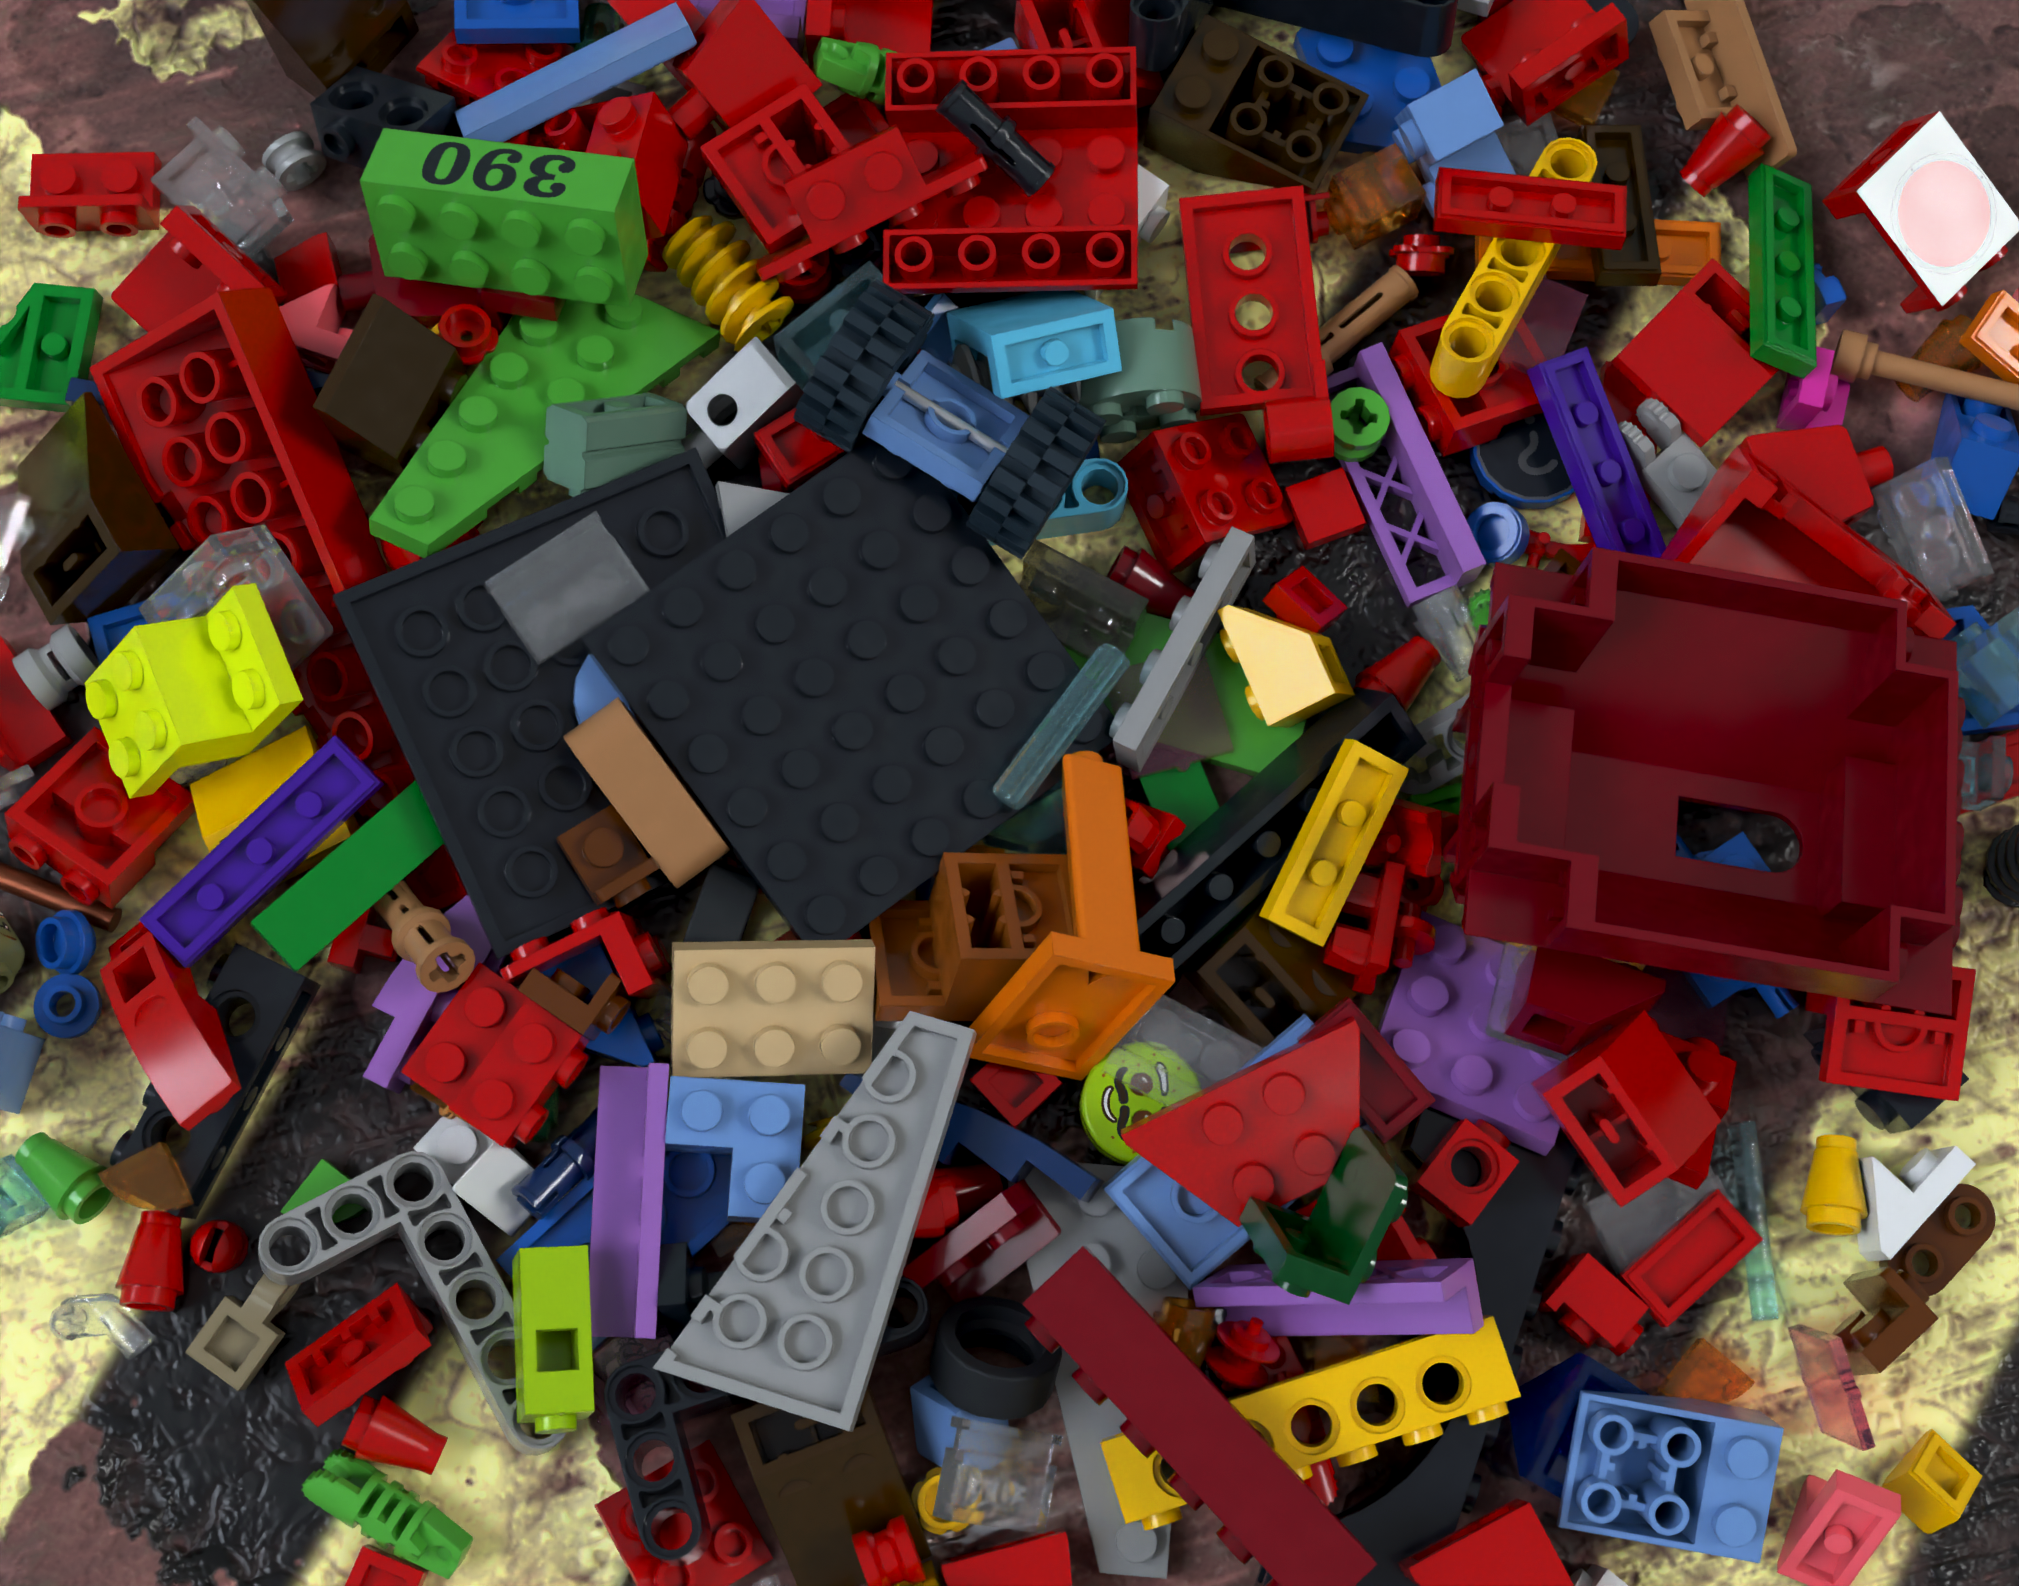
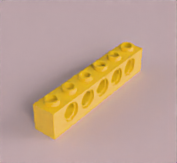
M1484 1315V1326L1474 1334H1425L1276 1382L1263 1388L1230 1397L1228 1400L1255 1429L1262 1433L1265 1440L1302 1480H1306L1313 1476L1311 1464L1335 1456L1339 1467L1360 1463L1378 1456L1376 1443L1397 1436L1402 1437L1404 1446L1422 1443L1443 1435L1440 1423L1459 1416L1467 1415L1470 1425L1502 1417L1509 1413L1506 1401L1521 1397L1495 1319L1492 1315ZM1437 1363L1450 1364L1456 1370L1459 1377V1387L1456 1394L1444 1402L1431 1401L1425 1395L1422 1387V1379L1426 1370ZM1372 1384L1387 1386L1393 1393L1395 1400L1392 1414L1386 1420L1379 1423H1370L1363 1420L1357 1411V1398L1360 1392ZM1307 1405H1316L1323 1408L1330 1418L1328 1434L1323 1440L1314 1444L1299 1441L1291 1430V1421L1297 1410ZM1123 1432L1102 1439L1100 1444L1125 1524L1141 1519L1144 1530H1150L1183 1518L1180 1506L1187 1503L1164 1476L1161 1468L1163 1457L1157 1450L1149 1458H1146Z

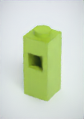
M588 1245L519 1248L512 1260L517 1424L535 1423L536 1434L573 1432L577 1430V1420H586L595 1411Z

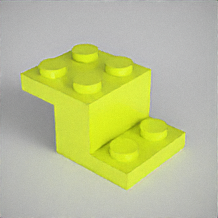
M256 583L232 586L206 616L134 626L84 683L88 709L91 715L99 720L109 746L108 755L111 768L122 779L129 799L154 794L180 767L248 755L303 701Z

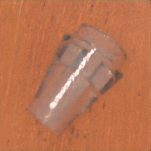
M1457 584L1412 606L1418 619L1413 625L1437 649L1441 660L1449 668L1456 682L1471 676L1468 675L1467 671L1477 636L1476 627L1472 626L1473 621L1471 616H1469L1468 604H1470V595L1463 597Z

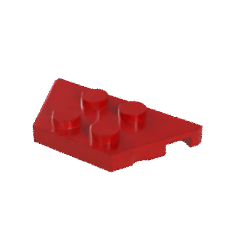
M1354 1016L1347 1018L1308 1039L1298 1042L1121 1129V1136L1128 1147L1239 1227L1242 1225L1239 1218L1250 1196L1264 1202L1282 1206L1327 1183L1351 1132L1356 1127H1360V1028Z

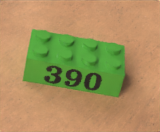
M383 128L360 179L385 276L471 288L485 287L534 296L542 295L630 307L648 257L634 158Z

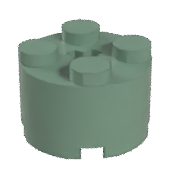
M1139 317L1115 321L1122 371L1081 381L1079 404L1107 420L1100 433L1101 442L1123 443L1135 439L1138 430L1158 427L1165 429L1197 422L1196 412L1200 409L1202 395L1193 329L1190 325L1183 321L1172 319L1173 330L1156 329L1155 317Z

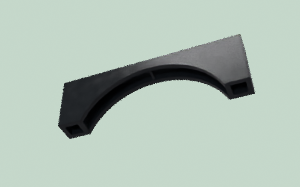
M1428 1107L1409 1123L1400 1149L1401 1154L1418 1171L1451 1126L1460 1121V1119ZM1558 1132L1555 1145L1546 1156L1511 1142L1507 1151L1520 1162L1472 1225L1459 1228L1447 1219L1456 1240L1460 1258H1473L1482 1315H1492L1494 1317L1514 1377L1517 1375L1523 1355V1348L1515 1345L1523 1319L1529 1322L1532 1321L1543 1294V1284L1536 1282L1543 1256L1547 1258L1553 1257L1562 1236L1564 1223L1556 1219L1563 1194L1571 1196L1574 1193L1583 1170V1159L1576 1157L1577 1150L1566 1134ZM1458 1150L1451 1162L1453 1176L1462 1185L1473 1187L1481 1176L1480 1162L1473 1153L1466 1150ZM1458 1374L1451 1394L1449 1396V1399H1451L1458 1390ZM1467 1415L1441 1422L1444 1434L1425 1441L1417 1453L1394 1477L1366 1498L1351 1507L1334 1513L1374 1556L1377 1565L1355 1586H1417L1403 1575L1397 1562L1455 1532L1461 1512L1469 1514L1472 1511L1480 1491L1482 1479L1481 1475L1474 1473L1482 1447L1490 1449L1493 1446L1500 1429L1502 1417L1476 1425L1469 1424ZM1262 1565L1260 1566L1254 1586H1265L1273 1578Z

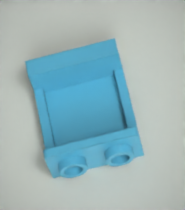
M1074 290L1036 291L946 312L953 355L957 344H965L969 347L975 360L977 359L978 352L987 356L993 394L1000 399L1122 371L1113 308Z

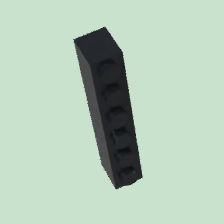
M1355 687L1353 689L1354 696L1331 708L1159 862V870L1153 879L1142 876L1133 884L1141 952L1172 958L1174 970L1177 969L1277 879L1345 738L1354 739L1401 765L1406 763L1427 744L1393 693Z

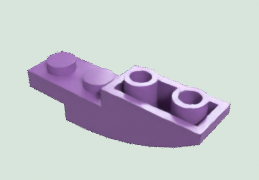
M466 895L444 914L449 920L451 935L463 939L472 948L475 955L474 969L481 962L502 976L500 969L511 964L513 959L510 954L498 960L496 959L473 906ZM438 956L435 959L437 964L444 972H447L449 970L448 966ZM404 959L392 972L372 1004L373 1007L394 1017V1020L363 1074V1077L398 1094L401 1093L405 1083L409 1085L415 1083L400 1071L458 992L457 988L440 993L427 990L417 979L416 965Z

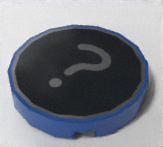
M1543 412L1504 425L1497 439L1469 448L1470 464L1480 485L1491 495L1494 492L1499 498L1507 500L1506 504L1518 509H1546L1566 501L1575 492Z

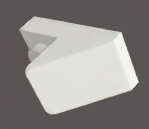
M450 1109L413 1147L417 1152H424L434 1157L442 1167L449 1182L453 1185L452 1190L510 1237H513L532 1216L516 1200L518 1197L513 1195L511 1189L536 1167L515 1148L511 1149L500 1146Z
M1957 1146L1932 1151L1924 1148L1914 1155L1900 1171L1899 1176L1904 1180V1183H1902L1875 1157L1859 1158L1868 1217L1861 1220V1232L1857 1234L1859 1253L1868 1262L1891 1260L1976 1163Z

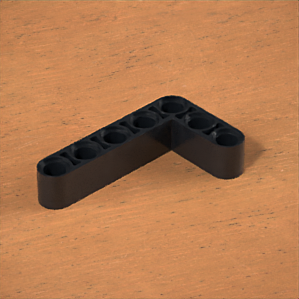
M1131 0L1129 5L1128 47L1136 46L1138 68L1152 72L1167 71L1176 66L1205 14H1208L1212 5L1428 58L1439 56L1447 52L1451 47L1458 0Z
M901 1277L895 1298L905 1297L914 1301L918 1306L916 1317L909 1325L903 1328H893L886 1325L876 1358L917 1344L929 1331L932 1321L930 1306L922 1288L912 1279ZM662 1351L625 1363L616 1368L607 1379L604 1388V1402L640 1539L645 1549L654 1557L671 1565L682 1566L689 1565L700 1559L708 1549L711 1539L710 1522L682 1422L750 1399L716 1388L702 1393L691 1391L688 1379L653 1369L665 1352ZM642 1381L652 1382L655 1386L656 1396L651 1407L641 1414L632 1415L627 1413L624 1399L631 1386ZM665 1446L671 1448L674 1463L669 1474L659 1481H646L642 1474V1463L647 1453L656 1447ZM675 1513L688 1514L692 1521L690 1539L678 1549H665L660 1541L659 1534L662 1523L667 1517Z

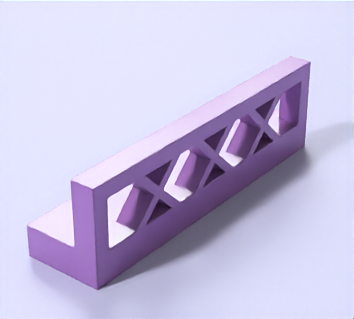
M1380 342L1360 350L1353 367L1327 377L1328 393L1331 394L1356 384L1357 387L1375 391L1384 399L1389 408L1390 422L1381 445L1386 447L1391 463L1385 477L1361 468L1358 462H1346L1343 460H1339L1346 473L1355 497L1406 607L1409 608L1475 581L1486 565V561L1383 343ZM1361 418V422L1366 427L1364 419ZM1395 469L1402 481V484L1392 480ZM1369 485L1380 489L1376 499ZM1386 492L1411 501L1417 516L1410 532L1386 523L1380 510ZM1421 524L1428 539L1417 535ZM1395 540L1406 543L1402 551V554L1400 553ZM1412 546L1436 555L1446 576L1416 587L1406 566Z
M649 1063L647 1067L600 1066L589 1258L592 1337L656 1339L669 1064Z
M1473 1258L1376 1261L1371 1276L1365 1283L1359 1284L1349 1305L1311 1292L1307 1298L1291 1294L1274 1283L1271 1278L1272 1272L1267 1264L1228 1265L1193 1287L1196 1307H1223V1309L1227 1310L1225 1321L1244 1320L1250 1322L1252 1317H1257L1264 1322L1262 1328L1270 1336L1474 1334L1484 1326Z

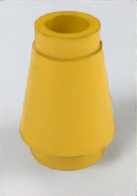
M1833 1134L1821 1135L1816 1138V1149L1813 1153L1800 1207V1212L1806 1215V1228L1808 1230L1836 1236L1855 1235L1861 1232V1220L1868 1217L1859 1157L1856 1152V1139Z

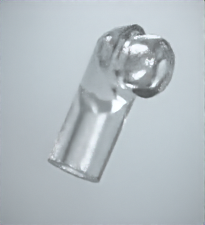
M112 1293L71 1296L62 1301L61 1305L55 1308L49 1317L50 1330L58 1339L72 1341L76 1338L106 1335L128 1360L139 1355L155 1339V1336L131 1309L119 1305L120 1298Z

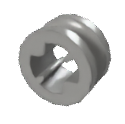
M294 131L275 140L264 152L262 163L268 172L275 174L274 180L278 187L287 192L304 188L316 180L325 169L326 159L321 151L313 149L314 142L308 133Z

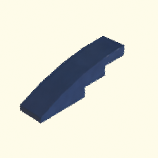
M846 1074L839 1085L853 1095L863 1079L862 1076ZM957 1102L955 1103L938 1158L941 1163L955 1166L964 1152L969 1149L1014 1183H1018L1022 1179L1025 1180L1035 1166L1076 1198L1088 1203L1105 1182L1051 1145L987 1113Z

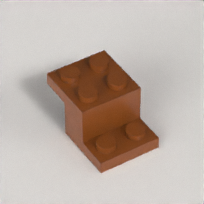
M943 852L929 900H899L863 927L864 939H872L875 945V1020L903 1021L909 1011H913L944 1021H975L1051 931L1074 936L1067 854Z

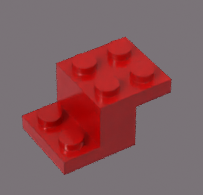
M804 82L700 146L702 158L771 255L807 232L783 186V181L889 128V125L874 103L868 101L866 97L860 99L845 93L822 107Z
M1952 966V1016L1807 992L1805 1010L1827 1015L1818 1080L1832 1084L1959 1102L1976 969Z

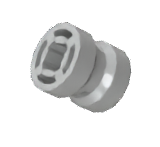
M65 624L51 633L50 642L40 649L27 648L12 658L15 669L28 689L49 711L66 702L69 691L79 685L85 686L86 680L99 667L98 659L90 647L70 624Z

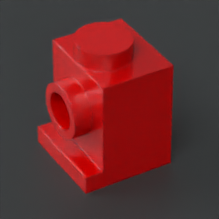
M1589 1253L1574 1254L1543 1289L1538 1307L1540 1312H1556L1559 1310L1563 1314L1558 1321L1559 1325L1584 1347L1589 1349L1595 1343L1600 1348H1608L1617 1357L1625 1353L1639 1338L1644 1327L1638 1323V1320L1649 1309L1641 1299Z

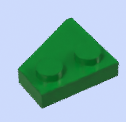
M34 283L16 306L17 311L13 319L0 327V406L67 412L70 406L65 402L70 378L88 380L89 367L91 366L103 297L95 288Z

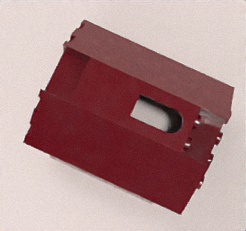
M1592 547L1574 575L1500 562L1495 563L1490 582L1488 625L1479 624L1467 671L1468 675H1471L1470 694L1462 708L1457 709L1452 732L1466 734L1458 829L1442 849L1444 862L1455 864L1454 872H1451L1449 880L1455 902L1464 904L1461 923L1465 935L1952 1016L1953 948L1960 934V915L1963 907V892L1961 887L1956 885L1961 869L1960 852L1964 841V828L1957 819L1962 806L1961 789L1965 777L1964 762L1962 759H1959L1963 743L1961 728L1966 712L1964 699L1958 697L1959 671H1956V641L1915 635L1913 629L1907 627V601L1616 550ZM1678 800L1765 814L1783 820L1792 828L1799 842L1797 862L1787 871L1767 872L1675 856Z

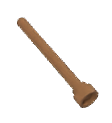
M1843 329L1830 372V374L1837 375L1838 380L1854 383L1856 378L1868 380L1870 375H1875L2019 411V384L1879 351V344L1867 341V334Z

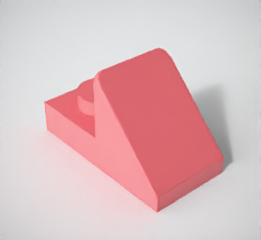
M336 284L325 285L279 307L303 365L328 374L331 373L353 332L352 329L340 328L346 311L341 300L340 290Z
M1838 1469L1835 1470L1828 1481L1814 1475H1808L1802 1485L1777 1562V1573L1809 1586H1849L1901 1516V1495Z

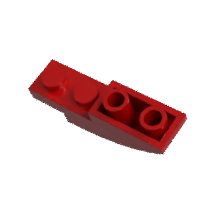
M139 922L108 947L111 962L100 970V974L118 1022L143 1070L178 1124L187 1131H190L209 1114L221 1110L230 1098L242 1088L217 1009L198 995L191 969L185 968Z

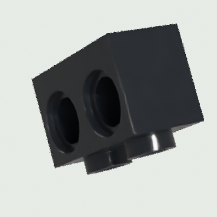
M359 66L351 69L310 103L323 155L362 169L366 168L383 128L463 138L454 113L457 111L454 96Z

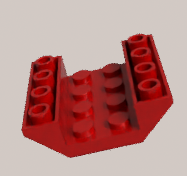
M1136 46L886 53L885 113L889 127L895 124L898 125L922 176L977 148L943 115H939L935 111L947 93L962 79L1000 117L1004 118L1006 115H1009L1017 123L1015 131L1056 167L1044 185L1035 194L1028 197L1023 189L995 163L988 159L986 162L989 168L978 174L981 182L974 188L953 198H947L943 191L923 201L922 204L925 210L913 219L893 227L889 223V229L883 230V282L901 294L1138 289Z

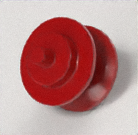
M1252 1317L1250 1322L1239 1320L1220 1323L1216 1329V1335L1224 1346L1211 1347L1205 1354L1207 1365L1218 1379L1223 1382L1221 1387L1225 1391L1233 1392L1235 1388H1263L1269 1380V1375L1261 1363H1273L1280 1356L1278 1345L1269 1333L1262 1328L1264 1322L1257 1317Z

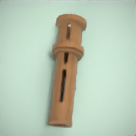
M403 880L373 905V908L392 929L391 940L393 948L404 960L413 962L416 965L417 979L427 990L436 993L448 992L459 987L468 979L474 969V951L463 939L453 937L449 920L439 909L424 906ZM418 930L422 933V935L426 938V940L421 936V934L418 932ZM438 956L448 966L449 970L447 972H444L437 964L435 959Z

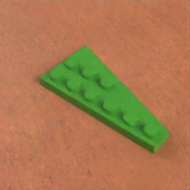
M634 294L630 307L566 299L557 322L514 315L498 337V345L494 352L485 355L483 361L480 362L370 516V534L422 558L442 551L487 518V509L513 490L520 494L537 481V473L544 468V447L549 444V440L545 436L546 407L557 403L647 393L658 384L664 388L680 376V368L698 355L705 358L719 347L720 331L637 294Z

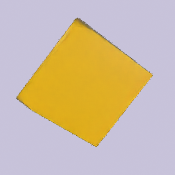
M1930 1429L1886 1477L1881 1487L1900 1494L1901 1511L1923 1532L1932 1534L1959 1520L1982 1475L1933 1429Z

